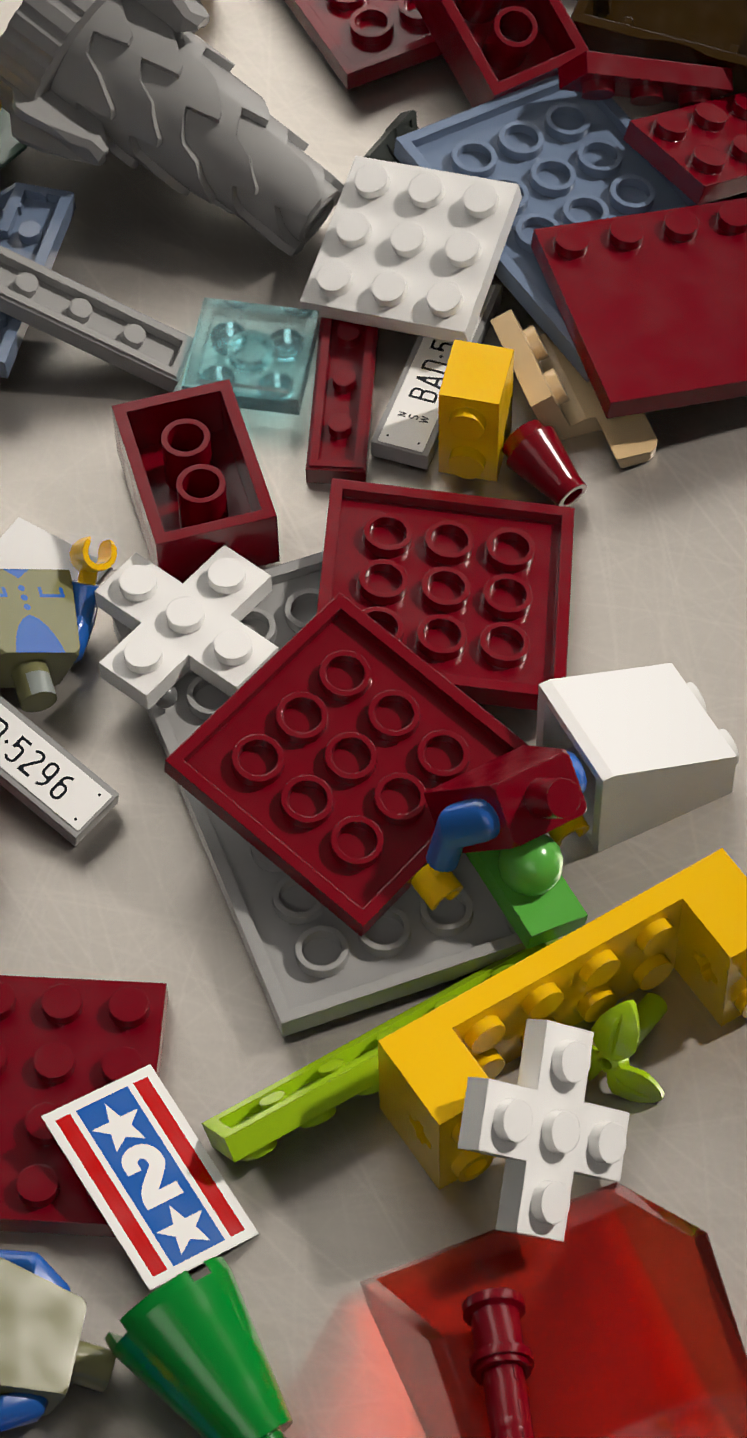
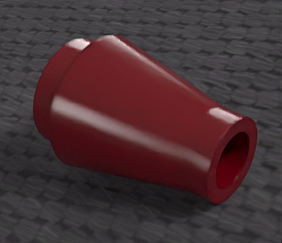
M538 419L528 421L517 428L503 444L502 452L508 458L506 462L507 467L551 499L556 506L570 507L586 492L587 485L579 477L552 426L544 427Z

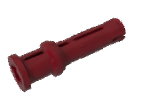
M501 1287L475 1292L462 1303L463 1321L472 1328L475 1350L469 1358L470 1374L479 1385L484 1387L491 1438H534L526 1380L534 1368L533 1351L524 1345L520 1321L526 1314L525 1298L516 1290Z

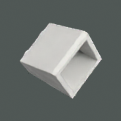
M672 663L549 679L538 685L536 746L565 749L574 753L580 759L587 779L586 790L583 793L587 810L583 816L590 828L586 836L597 853L732 793L735 767L739 762L737 746L727 730L723 728L718 730L707 714L703 696L697 686L692 682L685 683Z

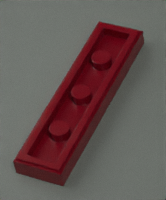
M326 317L320 318L306 460V483L331 484L332 478L360 482L367 481L379 340L378 327Z

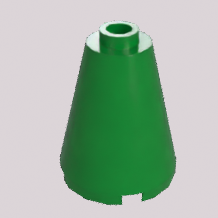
M212 1257L203 1261L211 1273L195 1282L187 1270L173 1277L147 1295L119 1320L127 1331L123 1337L108 1332L105 1341L112 1354L203 1438H286L283 1433L292 1425L293 1420L234 1274L223 1257Z

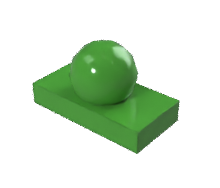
M543 834L512 849L465 853L526 949L565 936L585 925L588 914L562 876L563 856L559 845L550 836Z

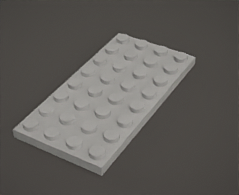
M323 551L264 569L263 571L271 575L272 592L240 622L276 645L280 650L316 615ZM112 617L114 632L120 643L133 630ZM191 670L174 685L178 698L173 706L161 708L155 703L147 710L166 757L172 754L230 698V696ZM178 784L282 1037L475 973L496 961L526 949L465 853L461 854L457 868L451 871L463 885V889L458 896L451 901L445 897L438 904L437 908L432 911L414 887L411 886L361 937Z

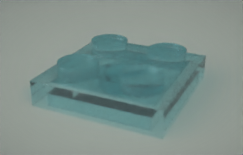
M204 297L181 389L230 379L239 408L299 415L320 328L319 311Z

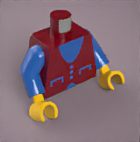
M523 745L424 792L435 829L426 855L428 864L414 875L411 884L428 907L433 911L445 897L451 901L462 891L463 885L451 872L457 868L462 853L512 849L547 832L559 846H561L562 840L573 832H576L579 837L585 835L590 828L583 816L587 810V804L583 795L586 790L587 779L580 759L574 753L565 749Z

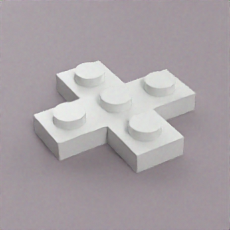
M225 545L212 555L184 583L136 552L94 591L97 607L133 630L99 662L101 678L147 710L189 670L231 697L279 651L276 645L240 622L272 592L271 575Z
M527 1019L517 1085L489 1078L468 1077L457 1148L506 1159L496 1230L564 1242L573 1175L620 1182L630 1113L584 1102L594 1032L550 1020Z

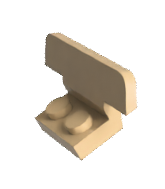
M512 310L490 320L502 347L514 349L513 370L533 412L544 427L552 426L560 441L602 430L621 468L648 462L653 458L658 440L645 413L607 419L591 382H586L546 333L539 336L533 325L523 330Z

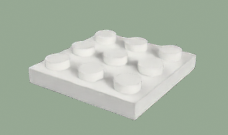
M355 156L300 299L304 313L454 342V339L470 342L522 199L519 184Z

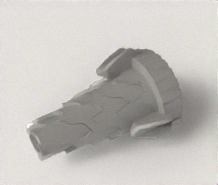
M200 0L22 1V4L8 22L5 32L0 37L1 107L10 113L11 133L20 143L44 153L70 160L87 162L96 166H101L105 163L108 151L133 169H136L140 163L177 192L188 196L191 191L210 204L213 203L228 213L238 216L290 256H294L302 251L305 244L324 224L334 206L337 205L344 185L324 167L304 153L309 144L271 116L265 100L258 93L230 73L235 64L195 34V31L206 27L210 21L209 14Z

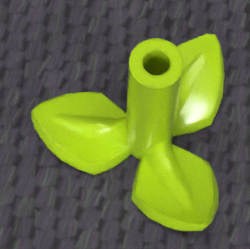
M648 993L638 1005H636L633 999L626 1000L610 1008L597 1019L590 1030L594 1032L593 1042L596 1047L592 1045L588 1081L593 1080L602 1070L607 1073V1084L610 1091L621 1098L637 1103H656L663 1100L665 1092L659 1083L646 1071L630 1066L629 1057L636 1052L637 1047L667 1012V1004L661 996L655 993Z

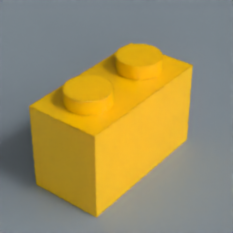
M454 339L439 391L438 472L453 474L465 479L477 478L494 482L498 481L505 455L502 452V447L510 436L512 428L514 349Z

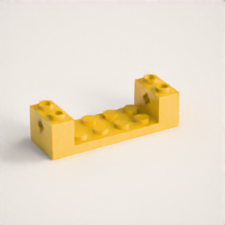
M721 848L378 1041L380 1109L438 1190L456 1180L467 1182L478 1177L496 1158L495 1156L457 1148L468 1077L494 1079L506 1064L522 1055L527 1019L550 1020L569 1026H574L583 1020L586 1022L596 1021L607 1010L614 1007L618 1000L637 989L650 990L661 984L674 968L721 1027L741 1015L747 1018V877L726 851Z

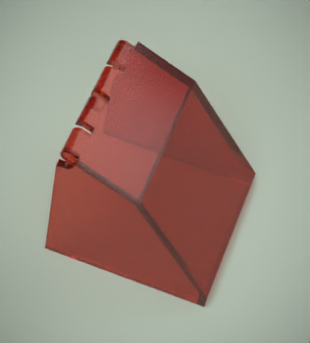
M618 1182L570 1200L564 1242L538 1239L493 1229L360 1281L370 1313L427 1438H491L484 1387L479 1385L470 1374L469 1358L475 1350L472 1328L463 1321L462 1303L475 1292L498 1287L516 1290L525 1298L526 1314L520 1321L524 1345L533 1351L534 1368L526 1380L534 1438H747V1355L708 1233Z

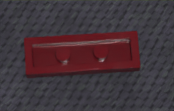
M585 51L558 67L559 90L581 92V97L586 100H605L618 96L630 98V103L636 106H652L668 102L677 103L679 109L715 100L733 91L732 69L594 51Z

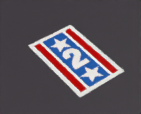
M151 1064L41 1116L149 1291L166 1283L185 1270L189 1271L203 1264V1261L216 1257L259 1235Z

